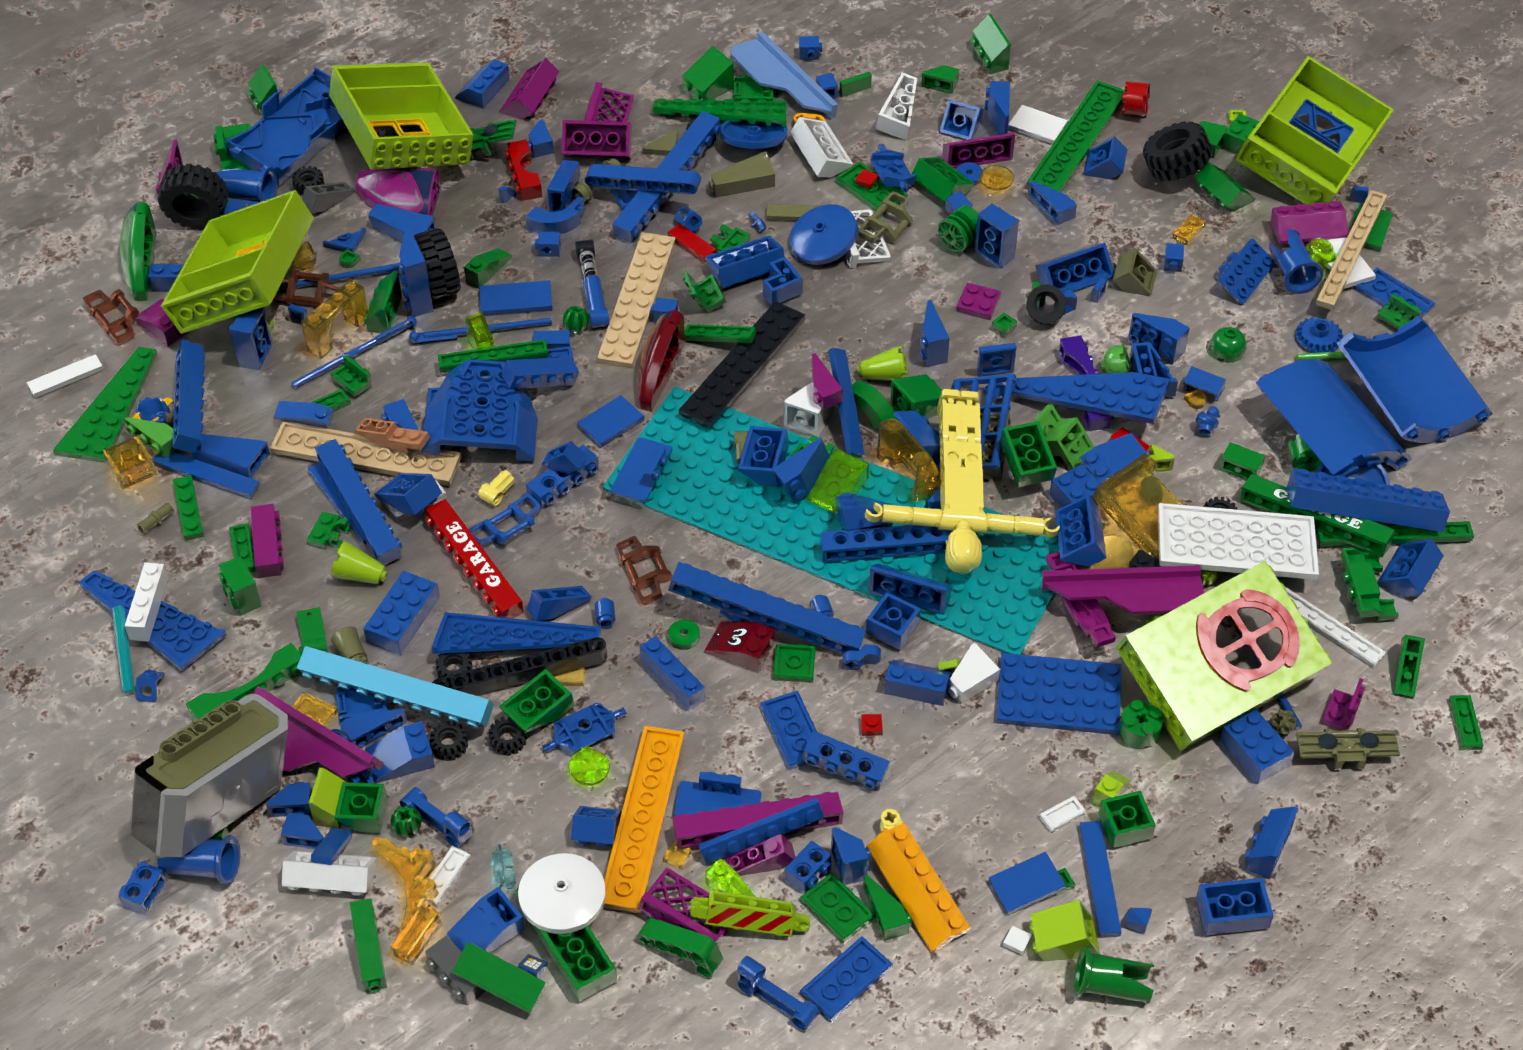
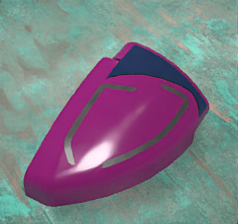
M421 167L367 169L359 172L355 181L357 193L372 208L377 203L433 216L440 195V179L437 169H421Z

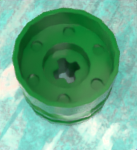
M963 205L943 219L938 225V233L942 242L955 252H961L970 246L972 242H975L978 213L973 208Z

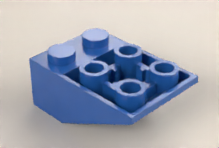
M1133 313L1128 339L1133 343L1150 342L1159 356L1173 365L1185 353L1190 327L1171 318Z
M497 887L480 898L447 932V936L461 952L467 942H471L491 953L525 930L524 919L503 891Z

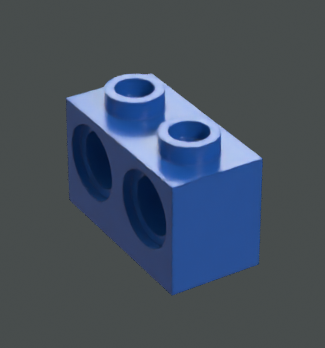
M811 840L785 868L784 880L802 893H806L809 888L812 889L818 883L822 874L826 875L832 867L831 854Z
M141 861L137 868H134L131 872L130 879L126 885H123L119 891L118 897L122 906L145 915L167 882L163 869Z

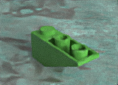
M130 417L125 418L127 432L131 436L135 435L139 438L142 444H147L151 447L154 453L166 458L177 450L172 448L173 428L169 425Z

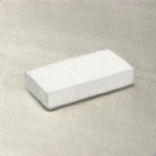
M1073 796L1041 813L1039 818L1047 829L1053 833L1086 815V810L1076 797Z

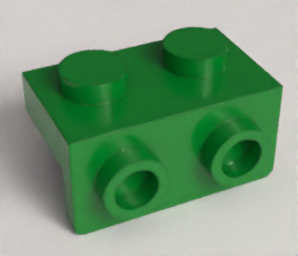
M1391 294L1389 302L1378 313V318L1398 329L1418 315L1421 317L1422 311L1417 306L1406 302L1402 297Z
M345 355L343 357L344 364L330 373L331 379L356 397L372 386L371 374L366 368L363 369L355 359Z

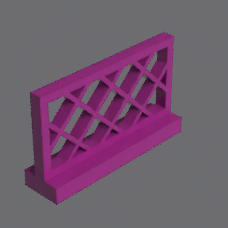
M596 82L584 121H599L597 118L603 116L605 118L604 121L615 122L619 120L620 122H627L634 95L602 88L603 83ZM604 94L610 95L612 98L606 99ZM626 99L629 100V102L622 103L620 100ZM616 101L618 106L613 107L610 103ZM606 105L609 109L603 111L601 107ZM623 109L625 113L619 114L617 111ZM613 113L615 117L609 118L607 114Z
M668 867L665 868L649 891L644 893L638 910L651 918L712 938L716 944L729 928L719 926V933L716 935L708 930L707 926L712 925L705 924V919H701V922H695L690 919V909L687 910L685 902H690L695 897L709 898L710 893ZM668 876L675 880L676 885L666 886L664 882L665 877ZM682 889H690L693 891L694 896L684 897ZM677 890L679 897L669 898L667 891ZM663 891L665 899L659 900L652 894ZM681 903L683 910L677 911L671 907V904Z

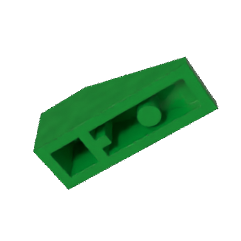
M497 248L475 256L464 266L466 282L477 288L483 286L512 258V255Z
M1406 634L1402 637L1394 694L1415 697L1425 638Z
M865 875L863 877V888L871 909L875 914V919L884 941L909 934V927L912 925L909 912L905 913L901 903L870 876Z

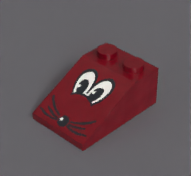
M721 621L704 653L759 673L775 644V629L756 622Z

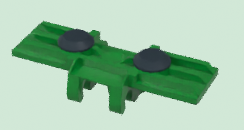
M516 120L497 123L488 122L486 127L470 128L473 133L470 159L475 158L473 151H476L478 148L486 156L491 155L489 148L494 147V143L513 139Z

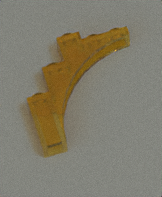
M376 836L371 842L376 854L389 861L399 872L406 889L405 916L391 948L396 957L414 965L442 925L439 912L431 907L439 892L436 883L428 878L437 865L433 858L434 855L427 849L421 850L414 847L410 852L405 847L399 848L395 846L389 839H381Z

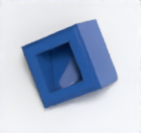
M1071 289L1062 292L1066 300V309L1063 315L1076 310L1077 296Z
M1130 908L1124 927L1145 934L1152 909Z

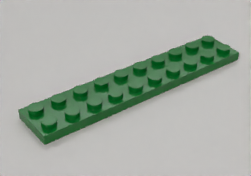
M1096 80L1028 179L1027 186L1029 187L1030 181H1034L1062 192L1121 105L1123 92L1127 91Z

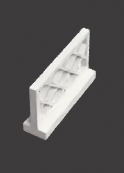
M872 210L851 211L856 221L861 224L865 222V219L861 218V216L869 217L873 215ZM865 230V232L871 235H875L878 232L874 230V232L872 233L868 230ZM857 235L856 240L862 242V246L854 243L850 250L844 254L849 268H856L857 263L891 260L890 253L882 236L877 240L879 242L877 245ZM867 245L873 248L874 250L870 251L864 247ZM876 251H879V252L883 253L884 255H881V256H880V255L876 254ZM860 252H863V253L867 254L868 256H866V257H860V254H859V253H860Z

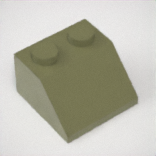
M1135 248L1119 256L1113 281L1124 292L1150 296L1157 269Z

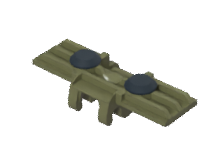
M1357 728L1356 730L1341 731L1324 729L1323 732H1296L1300 758H1332V760H1335L1334 770H1341L1344 762L1357 761V769H1364L1366 757L1400 756L1395 730L1365 731V729Z

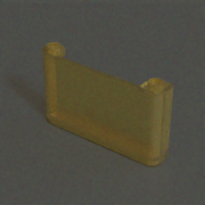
M1144 453L1097 487L1094 492V498L1140 550L1159 560L1158 505L1159 503L1182 504L1154 475L1156 463Z

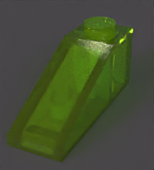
M722 858L705 871L706 884L713 891L756 897L738 873Z

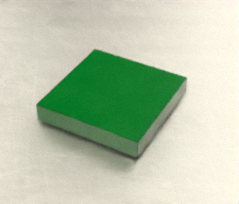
M776 644L773 680L813 683L816 646Z

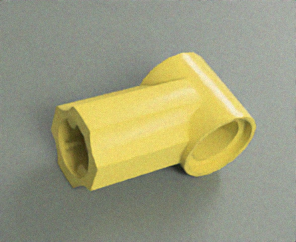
M506 470L501 471L490 484L485 483L482 485L478 497L493 506L499 505L504 493L515 483V478L510 472Z

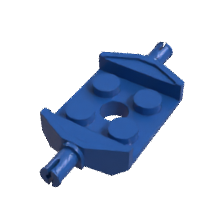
M879 144L878 149L880 151L872 153L870 161L882 183L887 187H900L903 193L904 191L905 193L908 192V187L915 182L916 174L911 175L903 161L904 153L887 150L884 144Z
M594 703L554 722L555 736L553 741L542 745L545 753L559 748L574 758L576 757V751L610 735L614 739V722L627 715L626 710L622 707L612 712L601 703ZM583 723L590 725L586 729H582L579 727Z

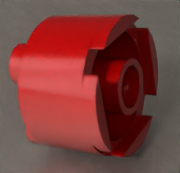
M1126 81L1125 91L1127 92H1123L1122 102H1125V105H1123L1122 115L1147 116L1150 84Z

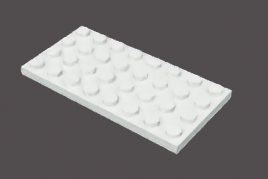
M1159 503L1160 566L1200 565L1201 570L1243 573L1266 560L1267 564L1274 569L1275 576L1318 579L1319 569L1314 516Z

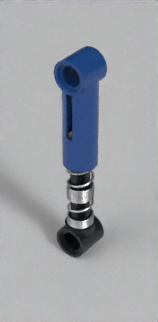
M593 239L576 241L577 258L582 263L583 285L589 309L591 328L606 327L610 324L609 315L605 305L601 280L596 276L597 269L593 260L595 257Z

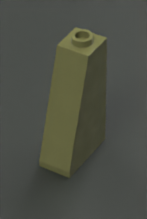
M766 151L712 173L709 188L710 191L714 192L716 198L775 187V172Z

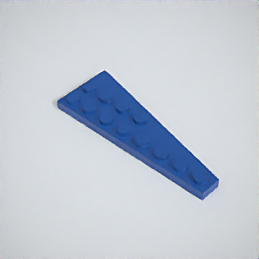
M95 570L79 581L80 587L111 613H113V607L121 605L125 610V618L127 620L135 595V591L130 589L128 585H121L113 581L112 578ZM161 601L150 640L146 642L180 671H183L224 639L227 634L224 629L215 628L211 623L207 621L204 623L196 619V616L187 615L180 612L178 608Z
M445 612L432 646V653L554 648L600 637L601 627Z

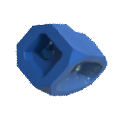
M688 207L680 208L675 214V220L690 231H696L702 225V217Z

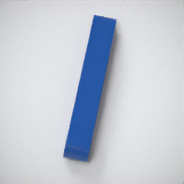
M592 164L585 177V183L591 187L677 194H695L701 182V175L695 171Z

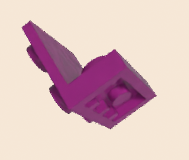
M1359 678L1354 695L1334 689L1321 724L1340 731L1346 730L1348 725L1352 726L1365 687H1362L1364 679Z

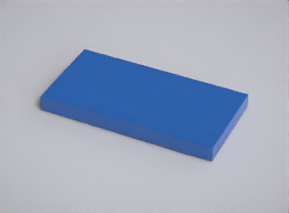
M1378 267L1373 270L1376 275L1375 280L1359 283L1355 287V290L1382 307L1389 302L1391 294L1400 296L1406 302L1417 306L1422 311L1421 318L1435 307L1433 301Z
M550 280L479 286L481 316L553 310Z
M798 690L760 702V708L789 770L807 765L802 760L803 752L812 731L817 732ZM822 753L823 756L828 757V753Z
M861 936L800 990V995L816 1005L820 1013L828 1021L832 1022L891 970L893 963Z

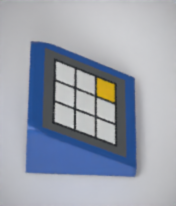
M528 954L517 967L540 979L548 962Z

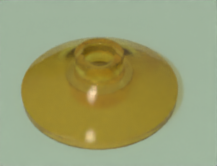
M991 165L981 171L980 181L988 189L1004 190L1013 184L1014 175L1010 169L1004 166Z

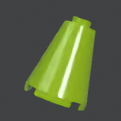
M903 345L861 361L860 365H858L859 376L866 380L882 381L904 378L905 374H908V366L905 353H901V349H904Z
M344 541L337 552L339 555L337 560H334L330 575L333 578L371 584H380L381 581H385L388 571L385 570L386 566L350 542Z

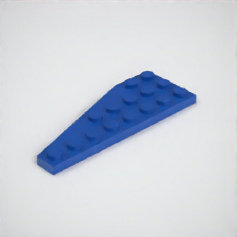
M1136 372L1016 378L1011 396L1154 424L1170 386V379Z

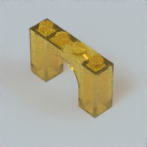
M350 279L301 321L309 353L322 359L333 349L330 335L331 327L341 312H343L344 320L356 327L364 322L365 314H368V307L362 285Z

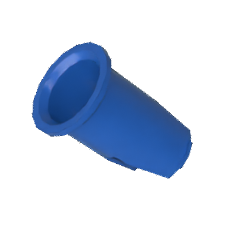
M267 167L264 171L223 169L216 172L219 174V178L224 180L228 188V198L263 202L276 197L278 182L273 168Z
M1287 229L1290 248L1282 253L1272 243H1269V249L1285 276L1284 286L1287 291L1301 294L1314 289L1321 282L1324 270L1319 263L1312 260L1300 238L1299 232L1295 229Z
M232 835L226 836L223 840L207 839L182 857L158 858V868L163 869L166 874L217 878L221 884L227 885L235 879L238 873L241 855L238 839Z

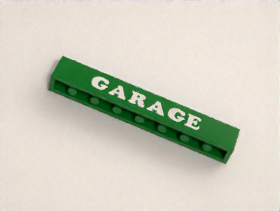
M1251 474L1242 486L1240 501L1269 513L1314 516L1315 531H1320L1327 536L1367 552L1384 557L1392 544L1394 529L1367 519L1291 507L1286 490L1287 487L1257 475Z

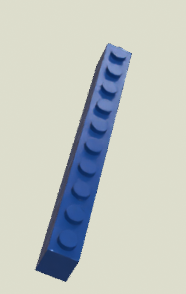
M702 111L657 168L686 171L692 169L698 157L700 158L706 147L711 145L713 138L719 135L721 131L720 118ZM638 191L614 221L613 235L632 243L640 235L643 227L649 224L651 217L658 212L662 203L667 201L670 193Z
M678 562L668 589L670 592L771 627L777 631L840 654L846 651H859L866 632L865 629L857 625L848 624L838 618L826 616L819 611L807 609L802 605L788 602L783 598L774 597L764 591L752 589L745 584L730 581L728 578L719 577L711 574L709 571L697 569L686 563Z

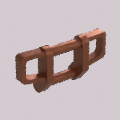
M293 270L289 279H284L281 285L288 284L286 298L274 297L272 301L286 302L287 304H293V302L312 304L316 307L338 309L340 308L343 291L340 287L328 284L329 273L314 274ZM299 279L318 281L316 298L295 296L296 285ZM325 289L337 291L335 303L323 302Z
M101 290L83 297L84 304L89 309L91 315L98 319L103 325L104 331L117 344L135 335L131 325L139 315V311L128 302L122 290L114 291L110 298ZM98 298L104 300V302L94 307L90 304V302ZM121 303L127 312L124 314V317L109 323L104 314L116 309ZM125 328L129 330L119 336L115 334Z
M636 536L617 543L616 547L621 556V563L626 567L632 580L631 585L636 590L642 604L646 605L661 598L663 594L659 582L670 581L673 576L662 559L660 547L642 546ZM631 544H637L638 549L625 555L623 554V548ZM646 557L654 558L659 570H654L638 577L633 563ZM655 583L656 592L643 597L640 590Z

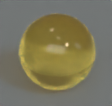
M1111 535L1104 537L1107 558L1093 564L1094 569L1128 568L1129 562L1135 556L1131 544L1120 536Z

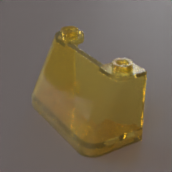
M891 418L880 422L876 457L881 462L885 459H890L894 465L902 462L915 476L914 489L911 490V497L915 502L932 496L941 486L942 481L940 479V472L930 454L897 419Z

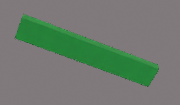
M546 339L439 354L438 362L440 372L451 371L468 359L506 363L507 360L536 359L549 357Z

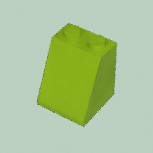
M1080 900L1030 914L1032 922L1029 923V927L1035 938V942L1032 943L1035 954H1039L1044 961L1078 959L1083 946L1089 947L1091 953L1100 954L1093 917Z

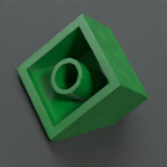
M261 65L248 83L250 90L247 91L250 100H254L253 103L256 110H260L261 114L262 104L275 92H278L276 83L265 65Z
M342 782L335 820L359 832L381 833L388 800L384 784Z

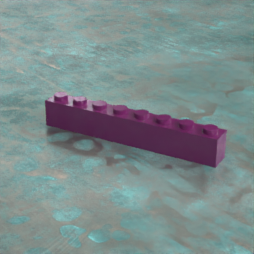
M824 792L819 795H804L793 799L784 798L773 802L764 801L753 805L744 804L740 807H725L719 810L701 811L695 814H680L673 817V832L677 849L699 846L698 844L814 798L818 799L825 818L790 832L842 824L844 812L838 792Z

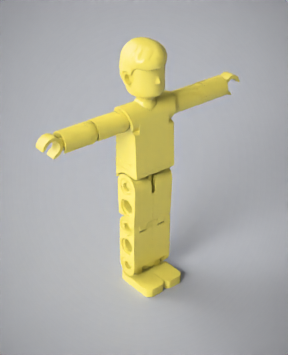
M943 389L937 406V416L939 417L941 509L912 508L909 506L885 504L882 507L880 504L874 503L873 509L878 514H872L866 509L865 518L870 522L881 520L883 523L939 527L938 530L952 531L945 541L946 564L955 573L968 574L978 568L982 560V544L976 533L986 534L988 531L1034 536L1044 535L1052 538L1058 534L1060 526L1054 530L1048 529L1046 526L1051 518L1044 520L1043 518L990 514L983 511L979 393Z

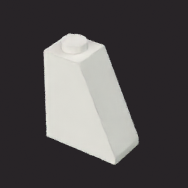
M973 643L949 679L948 692L953 699H957L962 704L998 682L1000 669L976 643Z

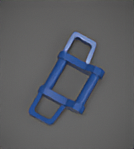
M527 493L491 519H485L481 523L469 528V531L481 547L493 542L505 544L509 541V538L527 527L531 528L535 525L533 517L540 512V503L530 493ZM526 502H530L534 508L525 514L519 507ZM510 515H513L520 522L505 533L499 531L494 526ZM485 529L490 535L484 539H478L474 534Z

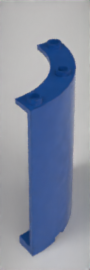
M1419 315L1398 328V332L1391 335L1385 333L1376 335L1373 339H1367L1366 336L1350 332L1337 342L1400 436L1408 441L1417 443L1445 441L1480 423L1486 422L1493 415L1428 323Z
M1318 359L1298 360L1261 376L1256 382L1260 391L1264 392L1330 471L1332 476L1343 475L1347 477L1358 471L1361 465L1372 466L1381 464V462H1385L1397 471L1412 460L1327 362Z

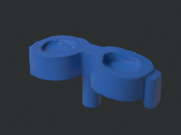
M751 212L748 215L756 220L751 225L753 228L757 224L760 228L759 232L766 228V224L757 214Z

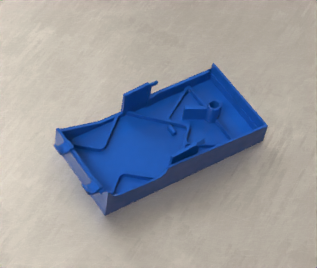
M314 67L313 73L280 100L279 94L282 92V89L277 93L275 92L262 104L263 118L250 129L230 139H226L227 153L256 171H264L267 167L273 168L277 175L278 186H280L294 174V171L301 168L347 129L329 96L331 76Z

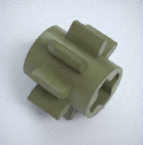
M1279 709V712L1272 715V723L1270 725L1276 727L1275 731L1278 734L1289 735V732L1296 729L1297 719L1292 717L1293 712Z

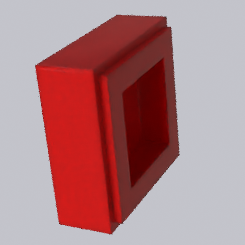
M863 169L855 178V183L871 189L878 181L879 175Z

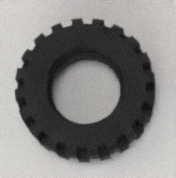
M1184 121L1163 127L1162 130H1158L1153 136L1151 135L1143 147V156L1151 175L1160 181L1164 180L1166 182H1170V180L1177 181L1181 178H1187L1191 174L1194 175L1196 171L1204 168V165H1207L1212 155V148L1205 129L1201 125L1190 121L1188 123Z
M181 164L165 173L158 193L159 207L164 212V215L167 218H171V221L175 224L179 223L180 226H188L190 229H195L196 227L204 229L209 220L224 215L229 195L228 188L224 180L219 178V174L213 173L210 168L201 167L202 165L198 164L196 166L192 164L183 166ZM185 194H193L202 199H193Z
M435 228L415 234L414 238L426 261L431 299L436 300L458 293L461 288L459 271L451 245L444 231Z

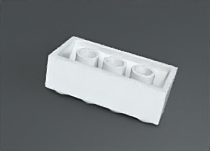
M803 117L798 118L790 134L818 177L831 178L853 166L852 161L826 121Z
M295 850L283 860L282 886H288L290 890L309 888L313 892H320L322 889L331 890V893L349 891L353 895H364L369 891L377 864V857L339 854L332 865L315 863L311 861V854L313 852Z

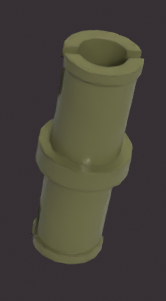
M165 503L158 510L150 512L147 518L136 525L138 530L145 534L155 525L159 526L163 519L174 513V509L169 503Z

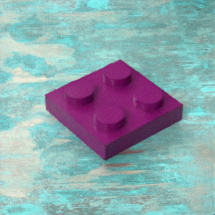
M967 282L956 312L991 320L1000 299L1001 291Z

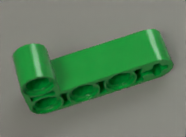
M648 918L636 936L647 947L692 961L696 970L707 978H712L723 961L718 945L712 938L654 918Z

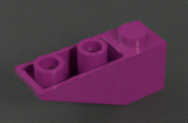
M779 834L725 859L729 877L732 878L779 870L791 863L795 858L793 844L782 834Z

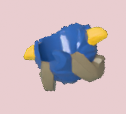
M145 397V399L143 398L139 401L136 414L132 417L172 424L173 412L170 410L169 405L173 402V399L169 397L164 399Z

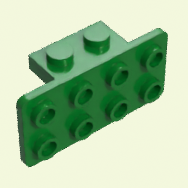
M249 123L226 127L215 126L216 133L213 134V139L217 145H214L216 155L220 157L222 170H253L229 155L226 151V139H230L250 129L251 125Z

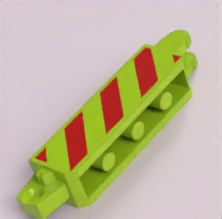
M719 891L710 893L709 898L695 897L690 901V906H692L690 909L691 916L706 919L705 924L715 927L722 926L736 930L742 929L756 933H770L777 936L791 937L792 931L808 932L810 926V916L795 912V906L792 902Z

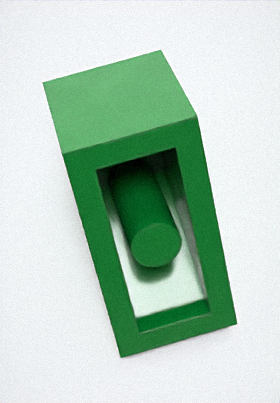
M943 65L923 71L921 86L953 94L959 81V69Z

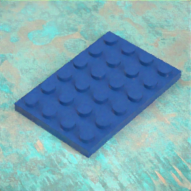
M1001 653L996 724L1119 735L1122 664Z

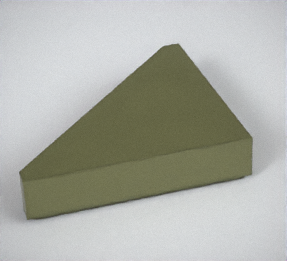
M674 130L644 146L643 153L668 155L677 143L678 130Z

